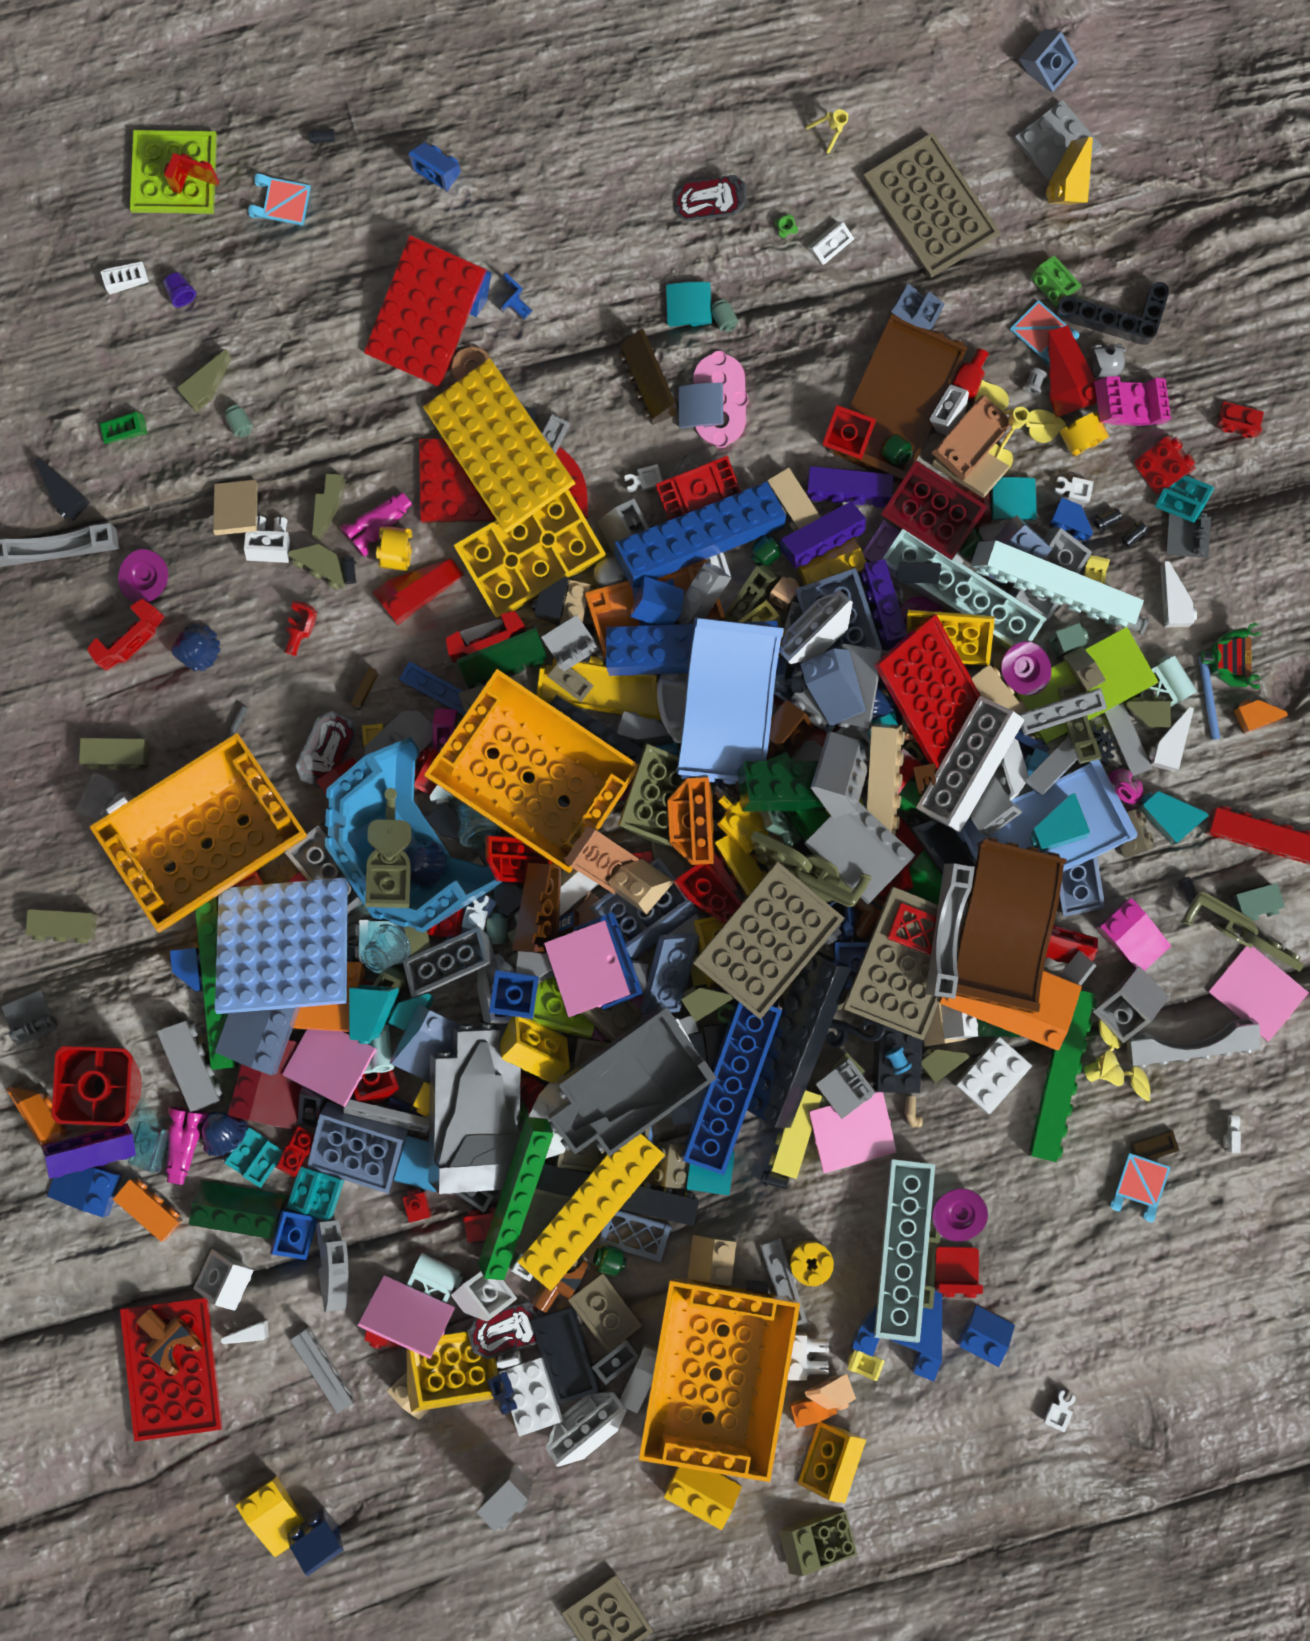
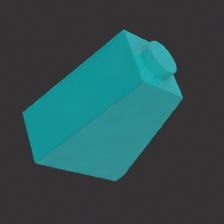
M1160 791L1154 794L1149 792L1141 799L1143 803L1138 807L1172 845L1177 844L1209 816L1206 812Z
M1075 793L1070 794L1031 832V845L1033 848L1039 849L1040 853L1085 839L1090 834Z
M357 985L349 988L350 1040H358L359 1044H370L371 1040L380 1037L399 988L372 985Z

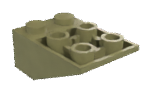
M847 1511L799 1522L779 1530L789 1573L793 1575L805 1576L857 1555Z

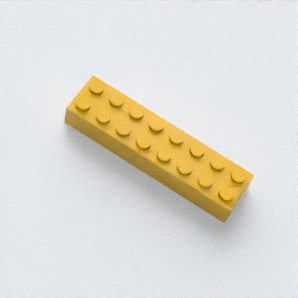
M642 1134L635 1137L611 1156L607 1154L517 1262L552 1291L665 1154Z

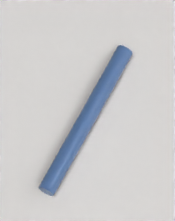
M1198 657L1212 740L1220 739L1209 666L1208 664H1202L1201 657Z

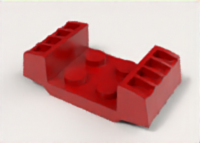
M728 455L655 484L668 521L741 492Z
M144 599L137 601L130 607L141 620L138 623L134 622L127 629L128 632L123 637L120 636L112 642L111 648L98 638L88 647L87 651L94 662L107 671L118 663H125L156 634V628L165 616Z
M516 611L503 613L501 617L506 631H494L486 639L477 638L470 641L468 646H465L460 632H455L446 638L448 654L453 663L457 662L456 659L526 632L524 623Z

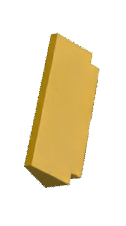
M590 656L588 663L578 662L571 667L594 685L584 700L580 702L547 677L557 664L555 657L553 658L552 665L543 663L540 667L536 696L547 703H550L555 695L577 708L623 715L624 711L628 713L634 712L641 717L661 721L657 701L658 682L656 681L658 674L609 676L606 664H603L602 658Z

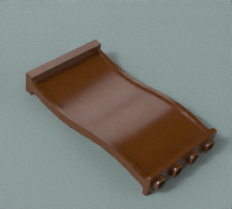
M891 314L849 406V410L876 419L862 460L831 448L829 453L871 472L893 475V481L901 484L922 450L932 428L930 417L949 385L952 384L968 347L964 346V343L959 340L946 338L941 332H932L928 329L917 327ZM898 434L911 443L913 454L906 464L895 466L882 456L881 444L887 436Z
M985 837V839L977 842L978 854L974 879L957 950L958 983L956 996L1034 1014L1040 1010L1039 996L1043 969L1060 897L1063 868L1067 859L1061 858L1058 853L1047 852V854L1040 853V850L1037 848L1027 847L1023 849L1019 848V844L1006 842V844L998 843L996 838Z

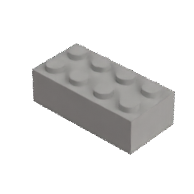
M319 825L307 834V838L287 850L285 854L308 881L346 878L326 849L325 837L328 835ZM347 880L348 916L363 902Z
M514 1464L483 1495L476 1513L494 1532L499 1528L504 1530L511 1523L513 1514L515 1512L521 1513L528 1505L527 1502L530 1500L533 1482Z

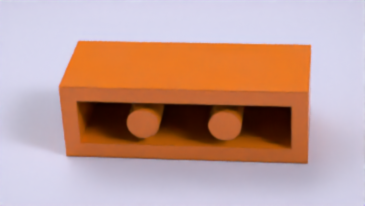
M135 1178L130 1179L112 1200L159 1241L167 1240L183 1221L179 1217L181 1214L173 1207L168 1208L163 1203L164 1199L155 1192L152 1194L147 1189L148 1185L139 1178L137 1180Z

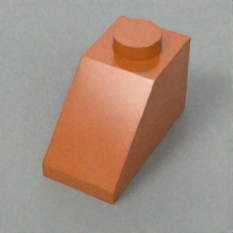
M1251 699L1239 703L1240 707L1234 710L1243 734L1288 716L1287 711L1261 700L1252 702Z
M810 1398L789 1402L796 1428L818 1423L837 1414L836 1408L826 1409Z

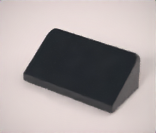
M900 562L896 568V581L898 583H938L941 564Z

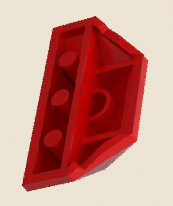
M486 836V859L496 881L525 883L528 863H552L517 838Z

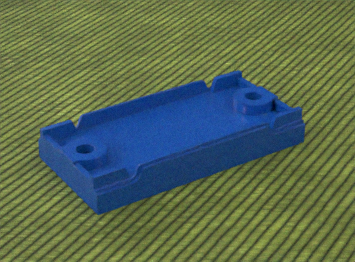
M608 913L573 929L578 931L604 920L606 921L630 995L602 1005L603 1010L644 994L614 913Z

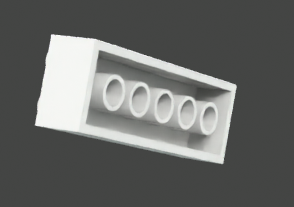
M980 696L935 774V785L933 786L930 782L916 808L927 816L961 832L1023 724L1024 719L1014 711Z

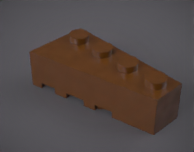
M528 863L512 950L529 952L547 951L544 943L559 938L561 868L553 863Z

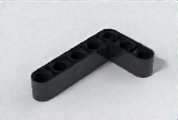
M1156 282L1152 285L1146 295L1140 317L1072 296L1063 297L1055 313L1062 321L1141 345H1147L1158 332L1169 295V287L1163 282ZM1154 291L1160 292L1162 297H1156ZM1062 306H1069L1071 311H1064ZM1148 310L1154 311L1156 316H1150ZM1083 311L1089 312L1090 315H1091V317H1089V318L1084 317V316L1082 315V312H1083ZM1103 317L1108 318L1111 323H1110V324L1104 323V322L1102 321V318H1103ZM1123 323L1128 324L1131 329H1130V330L1124 329V328L1122 327V324H1123ZM1142 330H1148L1150 332V336L1144 335L1142 333Z

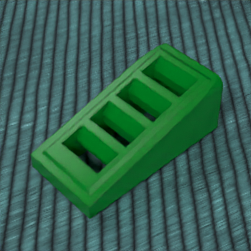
M133 412L99 423L104 444L148 433L144 415L139 412ZM127 422H128L130 431H127V426H126V423H127ZM118 424L120 425V429H121V433H120V434H119V430H118V426H117ZM110 426H112L114 436L110 434Z

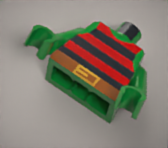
M1257 623L1250 624L1248 629L1243 627L1227 632L1212 645V652L1202 651L1201 663L1212 664V674L1218 675L1221 681L1231 687H1247L1250 685L1253 689L1260 688V685L1252 684L1255 679L1261 680V677L1257 674L1252 675L1251 637H1248V635L1260 636L1261 632H1252L1253 627L1260 626Z

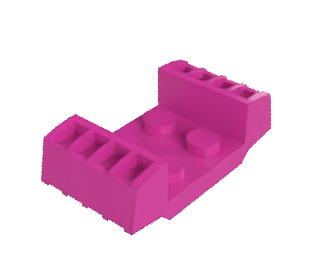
M1108 376L1094 382L1100 423L1146 426L1165 424L1171 420L1166 379L1154 378L1146 383L1121 382L1120 376Z

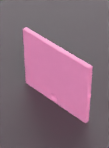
M605 920L578 931L574 930L570 934L544 943L568 1017L595 1007H601L606 1003L630 995Z
M1245 946L1208 991L1240 1019L1254 1018L1259 1023L1260 1036L1267 1042L1272 1039L1309 993L1253 946L1252 948Z
M307 1029L282 1075L345 1107L377 1049L368 1044H359L358 1040H350V1035L342 1031Z
M876 1091V1094L871 1099L861 1104L843 1119L840 1118L831 1105L809 1111L823 1173L896 1153L890 1125L891 1120L888 1116L882 1092Z
M384 1275L373 1297L370 1298V1303L358 1326L431 1359L441 1336L445 1333L444 1330L455 1307Z

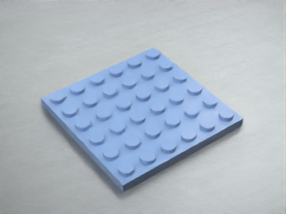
M346 878L232 887L219 894L215 1012L217 1014L346 1003Z

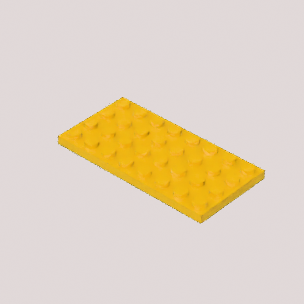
M491 358L423 406L506 533L576 484Z

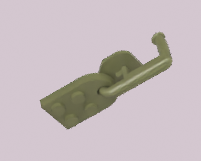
M388 788L384 793L386 798L385 820H374L368 826V843L376 850L371 853L367 860L365 907L409 908L410 860L403 849L411 843V826L404 820H395L397 792L393 788Z
M754 831L751 836L753 848L760 863L773 866L776 862H779L808 888L844 906H854L866 890L869 881L872 880L870 875L860 874L858 884L850 893L836 886L841 882L839 871L829 860L815 854L804 856L797 850L757 831ZM813 872L815 875L818 876V878H816V877H814V876H812V875H810V874Z
M1200 892L1195 896L1183 920H1181V923L1193 925V919L1201 905L1228 919L1224 928L1214 922L1212 923V926L1220 932L1249 948H1252L1253 945L1299 972L1305 965L1299 961L1301 957L1288 948H1285L1284 951L1281 950L1282 946L1269 937H1266L1265 940L1258 936V929L1251 918L1206 892ZM1234 923L1243 928L1239 935L1240 937L1236 936L1238 931L1232 928Z

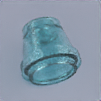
M465 803L458 806V838L463 846L473 849L486 846V836H499L501 832L499 826Z
M381 924L374 930L373 937L362 950V961L371 971L381 973L396 963L404 962L410 956V942L405 933L398 927L390 924Z

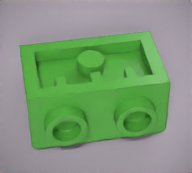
M1055 255L1039 265L1030 277L1056 307L1063 297L1071 296L1082 286Z

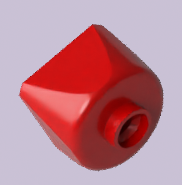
M62 1046L55 1053L51 1113L53 1120L57 1124L122 1126L135 1110L142 1088L141 1073L130 1052L124 1048ZM99 1077H102L105 1083V1089L102 1094L95 1090V1081Z

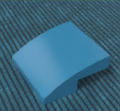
M407 1136L394 1181L436 1193V1190L428 1182L429 1142Z

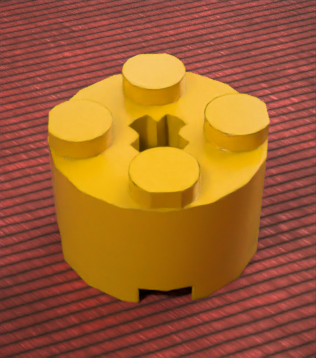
M1097 411L1076 420L1070 427L1067 428L1066 426L1059 431L1073 457L1109 438L1104 424L1099 422L1100 418Z
M390 526L380 527L379 539H382L381 546H377L376 551L379 567L403 571L408 570L412 547H410V541H408V538H412L411 529Z
M817 1241L799 1243L793 1248L789 1256V1266L793 1276L806 1286L813 1287L823 1284L830 1278L833 1272L834 1261L831 1253L823 1244ZM809 1258L811 1260L813 1258L816 1259V1266L814 1268H807L808 1264L806 1261Z

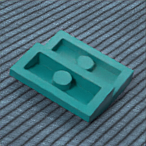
M685 282L666 285L668 326L712 324L710 282Z
M1185 475L1169 488L1163 489L1155 508L1194 523L1208 502L1214 487Z
M1002 477L991 489L992 520L1011 521L1016 515L1025 521L1036 520L1035 478Z
M248 1126L243 1142L238 1145L237 1149L229 1153L224 1160V1164L261 1188L275 1168L283 1149Z
M735 1151L731 1154L724 1175L690 1164L686 1189L730 1195Z
M301 1166L287 1208L325 1221H331L344 1180Z

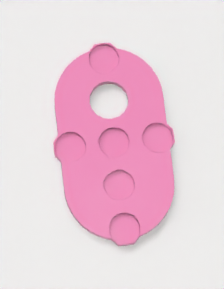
M715 351L712 355L705 357L699 362L694 371L693 384L723 383V412L728 415L729 423L724 428L697 426L695 429L699 436L707 443L714 445L716 448H725L726 445L736 441L744 431L748 395L745 392V373L741 364L723 351Z

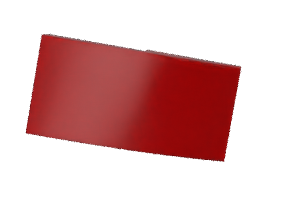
M297 1127L275 1168L295 1177L304 1158L308 1156L312 1148L315 1135Z

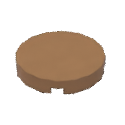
M475 346L458 351L451 365L456 381H459L490 358L488 353Z

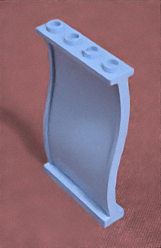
M695 617L678 765L676 767V773L681 775V778H694V776L709 777L710 782H715L716 778L723 779V783L736 784V781H738L737 771L744 761H766L776 667L784 628Z
M1095 760L1058 779L1044 795L1033 790L1012 799L1011 801L1019 806L1022 813L990 837L998 839V843L1006 844V842L1019 844V848L1023 849L1032 847L1030 836L1033 829L1072 793H1075L1090 834L1085 839L1042 852L1044 854H1047V852L1058 853L1061 858L1067 859L1063 871L1093 859L1127 841L1136 839L1138 833L1118 795L1115 793L1114 787L1099 760ZM972 819L966 821L961 832L957 831L956 833L962 842H965L968 850L977 861V842L985 839L986 836L978 831Z

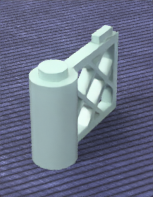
M1169 654L1158 660L1160 664L1152 669L1153 673L1159 678L1158 688L1150 687L1149 689L1157 691L1156 697L1159 696V692L1168 693L1172 699L1171 707L1197 692L1176 656L1171 657ZM1143 691V692H1141V694H1140V698H1142V697H1143V693H1144V691Z
M384 1025L380 1037L371 1040V1043L368 1044L377 1050L364 1074L371 1072L382 1073L394 1069V1065L389 1063L393 1056L389 1026Z
M422 1253L407 1286L413 1288L412 1284L416 1279L422 1282L425 1287V1291H422V1293L431 1296L430 1292L439 1290L445 1293L442 1302L447 1303L453 1288H459L463 1277L460 1276L461 1271Z

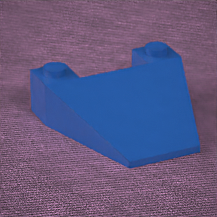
M937 1291L934 1293L933 1309L923 1308L920 1342L891 1340L918 1351L911 1371L933 1382L942 1362V1293ZM877 1302L858 1324L850 1344L852 1349L872 1357L880 1339L874 1338Z

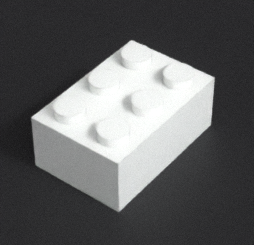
M996 1037L954 1086L985 1114L990 1115L1032 1065L1002 1038Z
M543 1358L499 1372L507 1371L514 1393L511 1394V1397L515 1400L517 1409L511 1412L519 1437L563 1422Z

